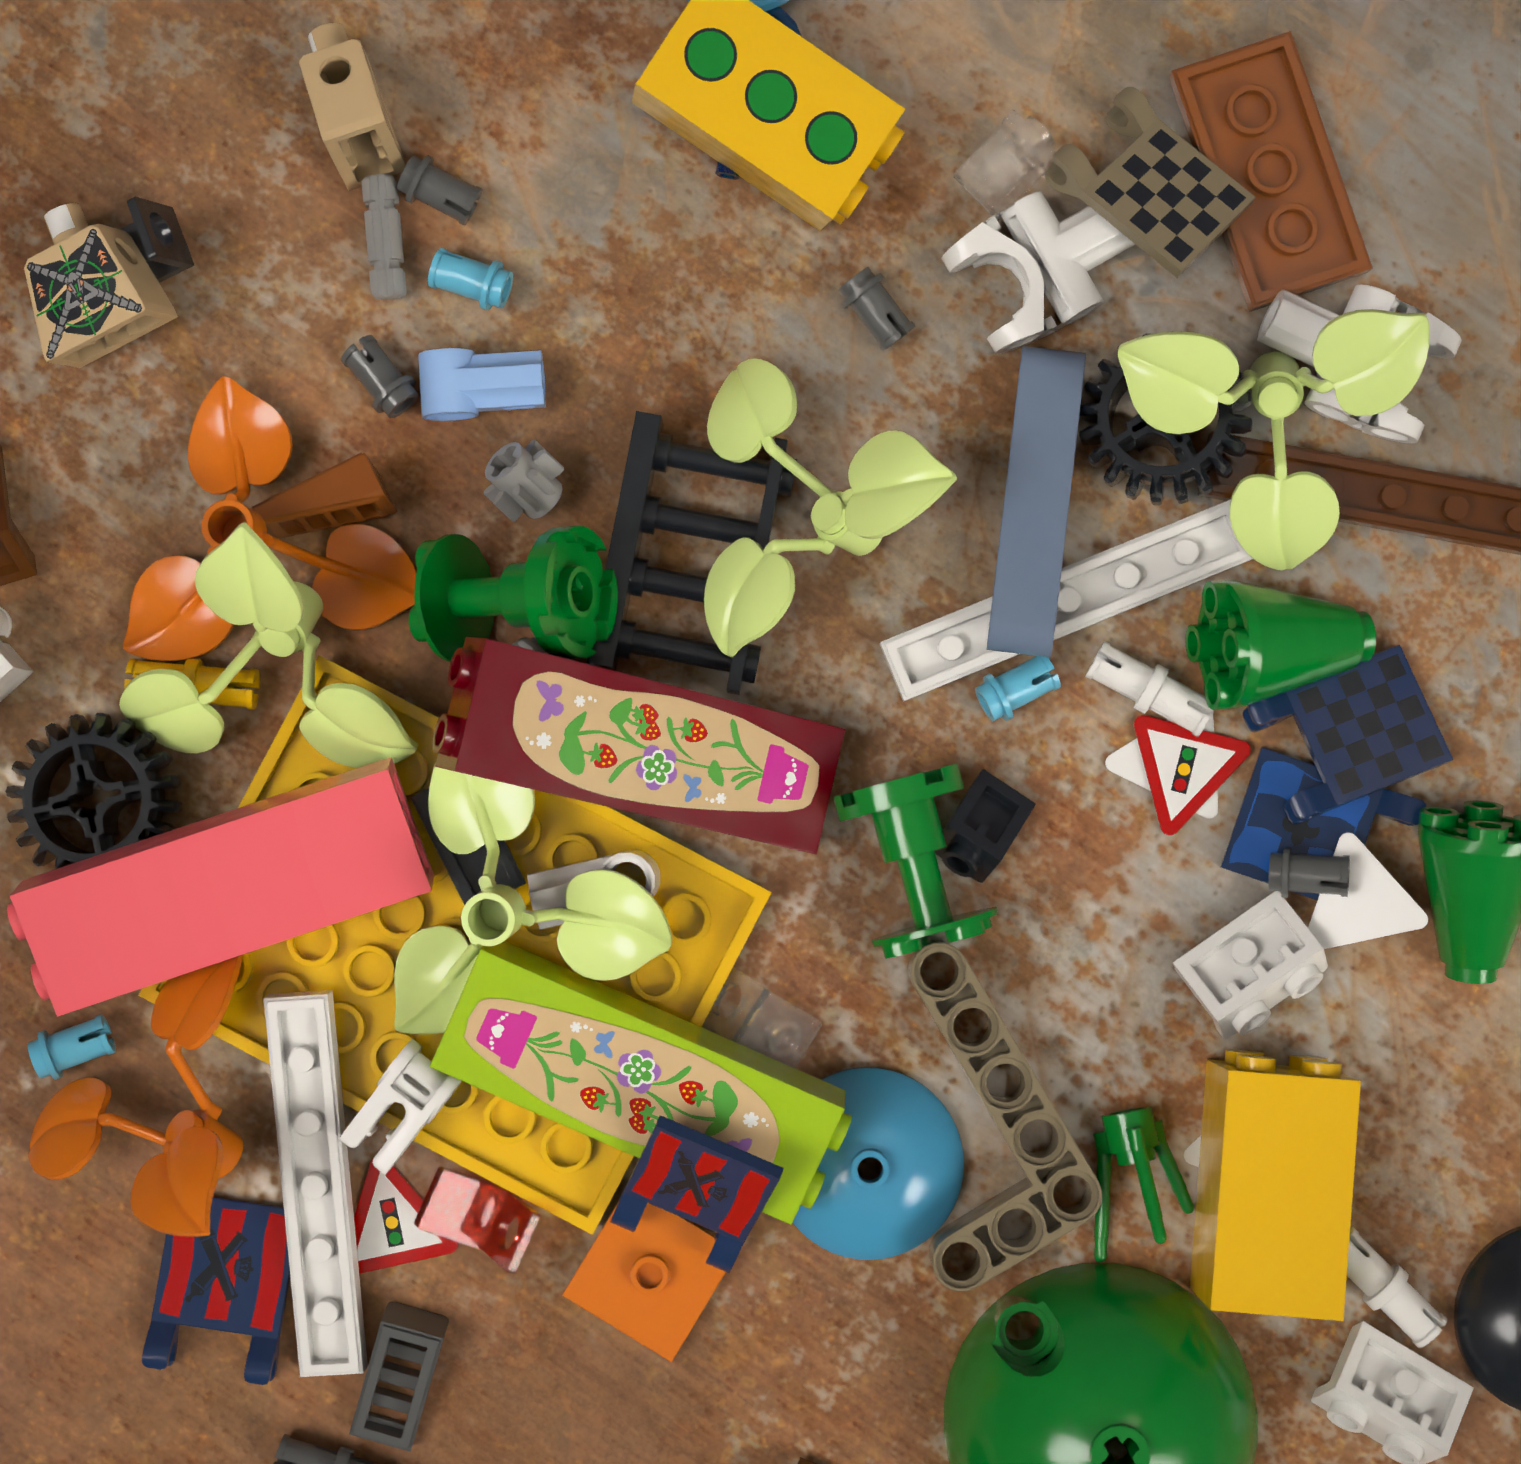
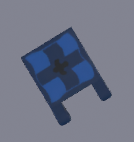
M1261 747L1220 868L1268 884L1271 852L1283 853L1284 847H1291L1292 854L1333 856L1339 838L1344 833H1353L1365 845L1375 814L1407 826H1415L1419 824L1420 809L1427 806L1423 800L1382 789L1334 808L1298 825L1292 824L1286 814L1284 804L1295 793L1323 784V781L1315 765ZM1293 892L1318 901L1320 895L1316 893Z

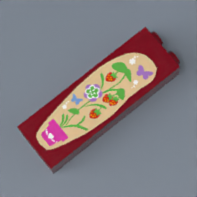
M466 637L463 648H458L455 651L448 672V684L450 687H453L448 714L443 713L440 716L433 734V751L438 753L435 767L817 855L846 729L486 638Z

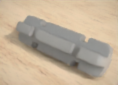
M375 174L366 176L361 183L363 203H365L366 207H369V210L364 212L368 262H370L371 266H374V270L369 271L371 293L378 300L403 298L407 293L405 272L399 266V264L404 263L401 219L398 209L394 207V205L399 204L398 184L393 175Z

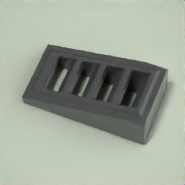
M392 1301L387 1304L349 1435L411 1452L448 1327L449 1319L446 1316ZM390 1355L422 1364L421 1371L385 1361V1357ZM378 1381L415 1390L414 1395L410 1396L378 1387ZM374 1404L408 1414L407 1420L404 1422L370 1412L371 1405Z

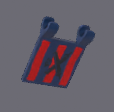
M660 1115L621 1193L619 1203L610 1222L634 1232L647 1203H650L715 1231V1242L705 1263L729 1273L747 1236L779 1182L784 1168Z
M213 1197L210 1213V1235L186 1237L166 1234L152 1318L142 1354V1363L145 1367L161 1370L173 1364L177 1353L179 1325L252 1335L245 1364L244 1379L248 1383L259 1385L268 1384L269 1381L274 1379L278 1365L280 1335L290 1281L284 1207Z

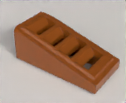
M359 453L252 506V509L264 519L267 534L278 539L372 520L397 512L379 472L365 453Z

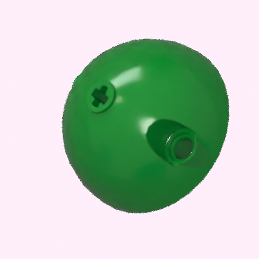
M1080 1263L1054 1268L1025 1280L1001 1296L978 1319L961 1344L949 1374L944 1399V1439L949 1464H1254L1258 1444V1413L1250 1375L1237 1344L1222 1321L1198 1297L1176 1282L1143 1268L1119 1263ZM1028 1311L1038 1316L1039 1324L1036 1332L1031 1337L1025 1340H1015L1006 1335L1005 1327L1007 1321L1017 1312ZM1049 1352H1051L1046 1359L1040 1361V1360H1041L1043 1357H1045ZM1115 1436L1118 1437L1121 1444L1124 1442L1128 1451L1119 1460H1115L1111 1453L1108 1454L1104 1446L1107 1440Z

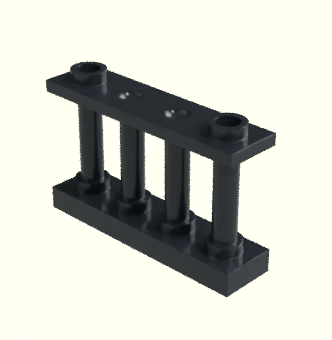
M636 411L605 568L614 569L618 588L617 614L608 640L595 642L592 650L597 652L588 657L587 663H593L601 668L616 671L618 658L630 659L631 654H637L730 672L726 689L727 693L740 695L742 681L755 683L761 646L748 643L732 658L722 653L714 643L636 629V622L626 620L630 596L642 597L643 591L704 603L707 577L648 566V559L638 558L642 534L654 535L655 529L727 543H733L740 538H750L759 543L764 549L770 540L778 494L791 496L795 475L772 456L771 460L753 457L742 463H734L721 458L713 449L672 442L673 435L662 433L664 424L661 415ZM775 437V443L787 452L788 440ZM667 467L766 485L759 523L660 504L661 497L650 495L655 471L666 473Z

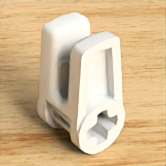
M414 1039L407 1043L376 1084L378 1085L376 1090L339 1138L348 1147L356 1148L367 1136L370 1137L378 1130L376 1124L394 1102L402 1104L406 1110L403 1120L397 1128H393L386 1134L387 1141L373 1158L372 1163L374 1167L384 1175L392 1169L425 1124H429L462 1082L431 1068L430 1064L432 1061L420 1053L423 1046Z

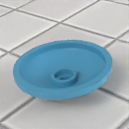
M858 1067L830 1074L821 1080L846 1090L844 1112L852 1115V1119L839 1150L835 1152L827 1148L818 1166V1170L826 1174L814 1205L811 1209L800 1205L793 1224L802 1234L821 1248L847 1258L877 1260L908 1252L929 1239L942 1226L958 1199L963 1179L964 1158L957 1127L950 1113L935 1094L920 1082L903 1073L879 1067ZM867 1157H874L882 1164L880 1175L872 1180L862 1178L857 1172L859 1163Z

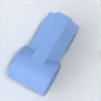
M443 348L427 350L418 354L422 419L456 421L478 417L479 412L546 408V385L542 351L475 354V351L469 349Z

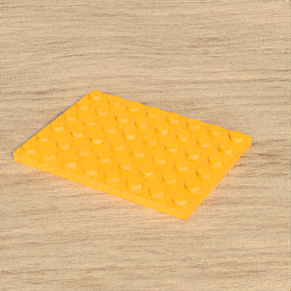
M319 655L315 661V692L317 695L323 687L335 683L354 684L363 687L384 701L396 714L407 734L419 743L413 755L394 765L434 873L432 891L243 954L239 975L228 1008L218 1028L212 1035L270 1065L264 998L268 994L333 990L343 1104L359 1112L378 1087L376 1084L411 1039H414L423 1046L420 1053L432 1061L444 1034H408L398 1032L395 1029L396 996L394 972L397 957L404 943L419 930L436 925H448L457 928L466 936L468 941L469 937L466 935L461 922L462 910L465 905L410 798L430 787L431 776L438 753L433 751L432 742L439 717ZM302 688L238 808L356 769L355 767L345 766L326 758L314 749L302 735L299 728L300 722L305 713L311 710L303 703ZM534 790L535 809L528 827L516 838L505 840L526 881V884L515 889L523 898L526 910L533 911L529 896L528 874L617 854L624 850L637 849L648 853L656 861L660 870L661 883L657 893L654 895V899L660 905L667 918L672 934L671 948L629 975L613 980L595 981L702 1027L772 892L611 807ZM631 862L619 863L614 871L629 876L645 888L646 876L637 864ZM534 923L532 926L522 925L517 932L505 940L510 944L572 970L561 956L557 944L558 932L562 925L542 930L539 929L538 923ZM167 980L142 988L138 996L155 1004ZM463 1081L429 1124L426 1123L413 1140L591 1235L594 1234L634 1157ZM394 1102L380 1119L379 1123L390 1129L397 1128L405 1116L406 1110L404 1106Z

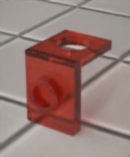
M440 1166L415 1218L414 1225L419 1230L483 1250L503 1270L515 1274L540 1219V1214L522 1198L498 1185ZM518 1217L517 1234L513 1243L506 1249L505 1238L511 1222Z

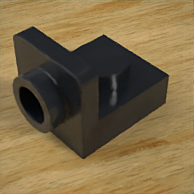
M982 769L946 826L942 829L947 847L934 850L935 854L941 857L945 866L955 874L971 877L975 881L983 883L1005 856L1036 803Z

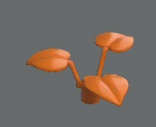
M222 376L201 403L192 426L188 444V462L195 481L204 491L210 494H227L225 500L212 504L203 516L202 533L206 542L211 546L207 554L225 541L238 525L246 522L270 549L321 568L313 581L312 589L322 599V616L332 624L349 630H367L378 627L415 605L414 590L417 570L406 551L387 533L365 524L340 526L328 538L326 558L267 534L266 523L262 516L243 503L250 496L249 484L266 486L276 481L283 474L292 454V436L286 421L274 407L247 391L233 379ZM235 489H237V492H236L235 494L230 493V492L234 491ZM169 556L155 561L143 572L135 585L131 597L129 623L123 642V649L126 652L156 661H183L210 653L227 639L234 624L217 616L203 602L197 592L195 575L201 564L199 561L187 556Z
M243 955L168 979L162 987L153 1007L151 1018L152 1031L161 1039H169L165 1051L199 1104L200 1110L181 1111L170 1121L166 1133H163L119 1115L105 1113L111 1098L110 1086L97 1078L87 1077L78 1079L61 1088L46 1104L36 1121L28 1153L30 1164L36 1173L49 1180H62L76 1174L89 1162L96 1152L101 1140V1127L111 1126L163 1146V1154L149 1159L141 1167L134 1180L130 1202L131 1209L138 1220L154 1230L169 1235L186 1237L210 1235L211 1204L218 1179L231 1172L238 1163L243 1151V1140L239 1134L217 1120L222 1112V1108L209 1099L183 1057L182 1047L187 1050L200 1048L218 1028L228 1008L239 975Z

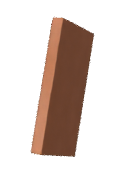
M1291 31L1171 71L1168 77L1192 146L1256 197L1253 203L1222 233L1249 312L1270 306L1278 292L1282 289L1300 296L1366 274L1373 269Z

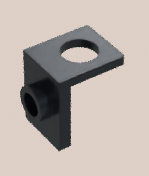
M136 196L127 200L134 222L120 230L126 231L132 237L159 283L194 266L173 207Z

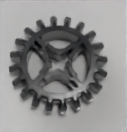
M1102 359L1099 362V371L1108 382L1107 384L1095 380H1088L1084 386L1086 394L1092 399L1099 401V403L1080 405L1079 414L1080 419L1097 424L1086 427L1079 432V436L1083 445L1101 444L1088 456L1089 463L1093 468L1102 467L1113 462L1104 475V481L1108 486L1113 487L1119 484L1128 475L1129 479L1125 489L1127 498L1135 500L1140 495L1144 484L1151 485L1150 500L1153 505L1162 504L1164 500V487H1174L1176 499L1179 504L1188 502V491L1185 484L1195 480L1199 490L1204 495L1212 492V484L1206 474L1210 469L1226 479L1232 475V467L1222 457V454L1226 453L1234 457H1243L1246 453V444L1240 439L1231 436V434H1245L1252 431L1253 423L1251 418L1245 415L1234 414L1251 406L1249 392L1243 394L1231 405L1218 402L1219 418L1216 430L1209 443L1199 453L1193 447L1188 433L1178 434L1180 440L1178 442L1172 433L1151 428L1152 426L1146 423L1139 413L1126 423L1127 430L1114 437V413L1128 387L1121 366L1118 368L1106 359ZM1240 370L1237 380L1232 385V387L1227 391L1231 390L1236 384H1238L1243 379ZM1151 446H1162L1168 449L1180 463L1171 466L1148 465L1135 460L1127 452L1134 448L1140 452Z
M96 713L92 720L91 728L83 715H71L68 722L69 735L59 724L51 723L45 727L46 736L51 746L48 747L39 740L30 739L26 743V748L36 759L35 762L31 764L15 761L12 765V770L16 774L26 777L24 786L13 785L7 787L5 792L8 797L19 798L23 801V809L12 810L7 814V818L10 823L27 822L29 828L20 833L16 838V842L20 847L31 846L38 842L41 844L32 858V862L36 866H45L56 858L53 868L55 870L153 837L154 834L159 835L174 830L176 827L162 821L163 813L182 811V802L165 800V790L179 787L181 785V778L176 775L161 777L159 770L168 766L173 760L171 754L162 751L148 757V753L154 747L157 738L151 732H144L132 742L135 733V722L130 719H121L113 730L109 714ZM104 746L117 752L131 765L138 779L128 782L114 781L108 776L104 762L97 761L94 747ZM74 755L75 762L69 764L71 780L68 787L62 793L49 797L50 786L57 770L69 757ZM93 789L104 790L105 792H121L119 795L107 797L106 801L96 805V809L69 806L71 803L84 801V797L93 794ZM142 799L139 817L133 829L120 843L115 845L114 835L119 834L118 817L121 810L126 805ZM74 817L81 823L85 838H92L95 853L80 849L67 841L58 831L52 819Z

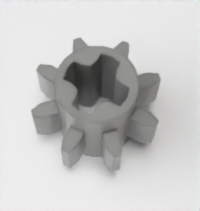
M532 440L526 449L517 442L506 444L491 457L486 466L485 477L492 484L484 490V495L513 522L521 516L522 512L531 519L542 517L557 504L561 497L563 487L561 482L555 477L564 471V467L536 440Z

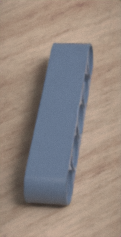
M1022 346L986 650L1051 657L1086 353Z

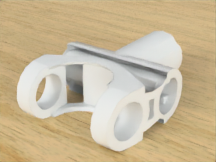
M1037 191L1021 198L1007 209L979 224L949 248L941 259L950 274L963 270L970 265L976 268L990 264L1000 265L1012 271L1020 281L1024 292L1023 307L1012 315L1014 320L1005 324L987 338L994 352L1001 354L1038 341V339L1050 335L1068 324H1072L1098 308L1104 301L1087 271L1136 244L1089 206L1058 222L1043 193ZM998 219H1003L1015 241L999 232L1001 226L997 221ZM1044 293L1061 321V324L1058 326L1052 316L1044 319Z
M1360 284L1355 286L1343 314L1364 309L1390 312L1398 310L1400 313L1424 312L1400 301L1395 297L1396 295L1388 291ZM1282 289L1276 295L1263 318L1258 331L1257 341L1314 367L1312 353L1318 334L1328 322L1340 315ZM1429 312L1425 313L1430 329L1428 355L1453 359L1462 341L1460 335ZM1317 373L1316 377L1323 380L1324 378ZM1310 388L1304 402L1312 411L1326 418H1331L1355 429L1362 430V433L1401 443H1417L1425 426L1418 418L1407 413L1408 408L1401 403L1383 413L1371 416H1355L1353 419L1350 417L1351 414L1343 411L1338 404L1334 389L1327 393H1318Z

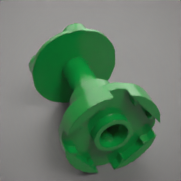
M585 526L553 527L538 537L528 554L526 562L511 563L504 569L501 577H491L489 565L479 547L466 536L447 534L437 540L424 541L419 545L416 552L415 605L409 614L411 634L418 642H428L432 651L441 659L451 662L455 651L458 648H463L466 637L488 639L492 630L494 616L503 615L505 620L513 627H530L541 648L550 655L566 659L591 657L597 652L592 650L595 642L608 640L617 614L618 588L614 569H603L601 559L597 551H606L607 549L602 539L593 530Z
M958 763L833 797L840 822L871 814L884 863L897 861L914 926L872 940L873 947L882 946L885 959L923 949L922 946L931 942L929 935L945 931L948 943L986 933L985 930L992 927L990 917L998 914L997 907H991L952 916L934 850L947 846L933 797L964 788Z

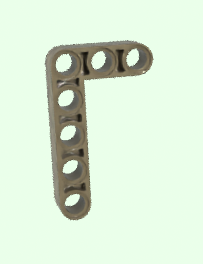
M931 940L930 943L922 946L923 949L912 952L908 960L907 973L911 984L1026 1175V1178L944 1226L933 1236L929 1245V1259L937 1279L951 1290L966 1292L979 1287L1089 1221L1097 1213L1102 1203V1190L1098 1179L965 956L956 947L944 941ZM935 952H944L953 959L955 965L954 976L945 986L939 988L930 987L922 981L920 975L921 965L928 955ZM968 1008L982 1010L987 1018L985 1034L974 1042H963L957 1039L953 1030L956 1016L962 1010ZM1000 1064H1012L1018 1068L1020 1074V1083L1017 1090L1006 1097H996L990 1094L987 1088V1077L990 1071ZM1036 1119L1049 1122L1053 1130L1050 1144L1044 1150L1038 1152H1029L1023 1149L1020 1143V1133L1023 1127ZM1069 1175L1083 1178L1085 1194L1079 1203L1071 1207H1062L1055 1203L1053 1191L1057 1182ZM1022 1209L1029 1212L1031 1217V1226L1028 1232L1023 1237L1015 1240L1000 1236L998 1233V1222L1001 1216L1009 1210ZM957 1242H966L976 1249V1259L973 1265L963 1272H952L942 1265V1256L945 1250L951 1244Z

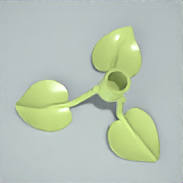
M1377 309L1347 312L1328 322L1319 332L1314 343L1312 353L1313 364L1317 373L1324 378L1323 380L1311 375V370L1308 367L1300 369L1293 357L1274 351L1265 353L1257 358L1250 370L1243 372V379L1229 391L1227 390L1232 387L1239 375L1238 359L1226 344L1209 335L1194 332H1162L1141 336L1121 344L1118 347V358L1132 403L1140 417L1150 426L1166 433L1183 434L1204 428L1214 419L1217 413L1218 402L1231 405L1251 389L1252 402L1256 410L1262 415L1271 418L1275 477L1266 474H1252L1240 480L1230 501V521L1238 542L1254 560L1269 568L1282 571L1295 568L1322 548L1335 532L1340 514L1339 501L1335 490L1323 477L1307 471L1296 472L1287 476L1284 417L1293 414L1300 407L1304 396V386L1318 393H1327L1334 389L1340 407L1346 413L1354 416H1371L1393 408L1410 393L1423 371L1429 349L1430 329L1425 313H1397Z
M756 358L741 362L737 369L727 376L711 406L707 423V435L710 445L721 458L734 463L750 460L763 446L770 456L820 496L811 512V520L818 537L812 539H774L764 549L759 543L750 538H740L729 545L718 556L707 577L704 593V610L708 628L716 645L722 653L732 658L743 646L758 639L772 629L783 617L792 602L795 592L794 570L790 562L785 557L779 555V553L784 551L818 550L828 555L836 545L853 555H866L879 545L882 537L902 528L928 509L957 480L955 473L941 463L919 440L905 432L894 430L874 436L855 454L848 470L851 489H847L844 492H836L830 489L775 443L773 437L786 430L795 419L797 413L796 392L791 380L780 368L768 361Z
M246 522L238 525L225 541L205 556L196 571L195 586L203 602L221 619L235 625L253 623L256 631L251 640L214 683L201 693H198L193 682L185 674L171 669H153L136 676L125 688L119 703L123 715L127 719L134 721L135 727L142 733L151 732L156 736L157 743L184 753L196 754L205 752L219 743L224 732V722L221 715L208 703H211L219 696L255 652L262 646L272 655L287 657L302 650L304 652L302 700L311 710L305 713L299 728L302 735L314 749L336 763L359 768L392 757L394 764L413 755L419 746V743L407 734L392 709L367 689L354 684L335 683L323 687L319 694H316L315 659L316 650L321 640L311 632L323 612L322 599L308 585L292 580L275 554Z
M434 766L429 787L428 810L435 834L440 842L451 852L469 854L486 845L487 856L483 875L478 881L481 892L470 898L462 910V927L469 937V941L457 928L448 925H436L423 928L414 933L401 948L394 972L396 996L395 1029L398 1032L408 1034L444 1033L481 947L495 946L504 942L517 932L522 925L532 926L534 923L551 920L564 921L557 936L559 952L564 961L573 971L583 977L606 981L633 973L653 958L671 948L672 934L667 918L654 897L642 885L625 874L606 869L580 873L569 882L566 889L567 909L554 907L535 911L526 910L523 898L515 889L506 885L496 884L495 874L500 854L497 840L514 839L526 830L535 809L534 790Z

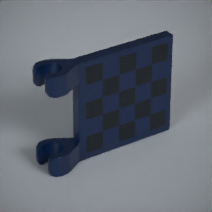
M1400 645L1373 655L1368 662H1360L1356 668L1249 704L1242 712L1244 721L1251 732L1261 731L1293 716L1323 784L1295 793L1284 804L1289 820L1295 825L1453 760Z

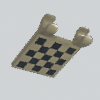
M1126 87L1115 96L1113 102L1115 106L1107 113L1106 122L1115 132L1136 140L1099 175L1096 174L1087 157L1079 148L1073 144H1066L1054 153L1052 158L1053 164L1047 169L1045 179L1055 190L1080 198L1178 278L1253 203L1256 197L1162 122L1155 114L1146 97L1138 89Z

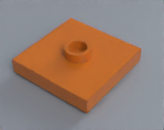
M617 1203L562 1296L672 1363L726 1273L705 1263L715 1242V1234L699 1224L650 1203H647L635 1231L631 1232L610 1222L618 1205Z

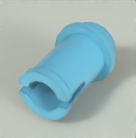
M444 248L437 250L428 274L429 287L439 288L479 301L480 308L487 311L492 306L498 308L505 306L513 284V272L505 270L504 264L501 261L495 260L489 265L449 252Z
M1035 656L995 678L991 674L984 676V683L975 688V693L982 709L992 722L1001 717L1008 721L1013 718V710L1051 690L1055 691L1061 688L1058 674L1051 676L1049 671L1055 669L1049 658Z
M101 1014L95 1016L92 1020L51 1035L46 1030L38 1032V1039L28 1043V1052L39 1078L42 1079L51 1075L56 1080L63 1077V1070L106 1054L116 1053L114 1039H108L107 1035L112 1033L107 1020Z

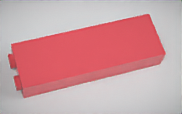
M392 757L22 880L10 895L12 903L8 904L7 913L15 936L20 941L27 939L36 963L31 965V975L37 993L42 1000H51L58 1017L432 891L434 873Z

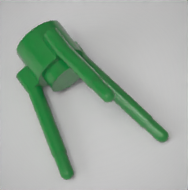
M1152 1106L1102 1115L1104 1131L1093 1133L1097 1151L1096 1178L1102 1190V1203L1095 1214L1094 1258L1099 1263L1104 1262L1107 1258L1112 1154H1116L1118 1166L1131 1164L1136 1166L1155 1242L1163 1244L1167 1240L1162 1219L1163 1215L1149 1162L1156 1159L1155 1151L1183 1212L1190 1214L1194 1211V1204L1166 1141L1163 1121H1155Z

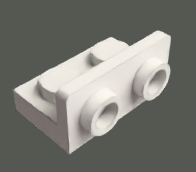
M1274 891L1173 962L1176 972L1212 1017L1217 1031L1224 1039H1228L1236 1032L1240 1035H1246L1256 1030L1269 1018L1271 1014L1269 1009L1289 995L1296 999L1309 993L1323 979L1322 972L1328 968L1324 947L1288 902L1281 897L1279 891Z
M1362 1321L1352 1327L1330 1381L1315 1389L1311 1402L1327 1411V1418L1336 1426L1354 1433L1362 1432L1382 1444L1383 1452L1391 1459L1401 1464H1427L1448 1455L1474 1387Z

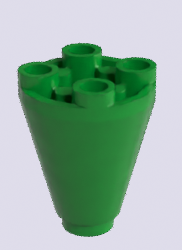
M1236 580L1209 581L1203 587L1198 624L1189 625L1187 628L1185 647L1189 660L1193 663L1199 662L1205 684L1204 693L1208 707L1212 710L1237 709L1356 668L1360 662H1368L1375 651L1376 631L1374 622L1367 612H1357L1355 608L1348 605Z
M1466 801L1464 802L1463 812L1445 807H1422L1419 813L1418 840L1439 958L1445 963V976L1464 983L1488 984L1497 980L1498 969L1504 967L1521 924V814L1513 817L1503 816L1504 806L1495 802Z

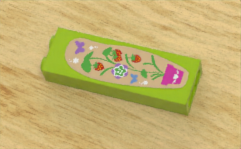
M506 941L495 946L481 947L430 1064L431 1068L637 1158H640L661 1115L783 1167L781 1178L762 1212L792 1225L800 1205L811 1209L814 1205L826 1174L818 1170V1166L827 1148L835 1152L839 1150L852 1119V1115L844 1112L846 1090L593 979L583 977L570 969Z

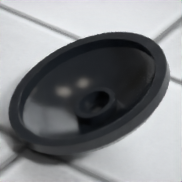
M1521 1226L1496 1237L1474 1257L1461 1279L1454 1305L1455 1336L1463 1360L1470 1372L1492 1395L1520 1411Z

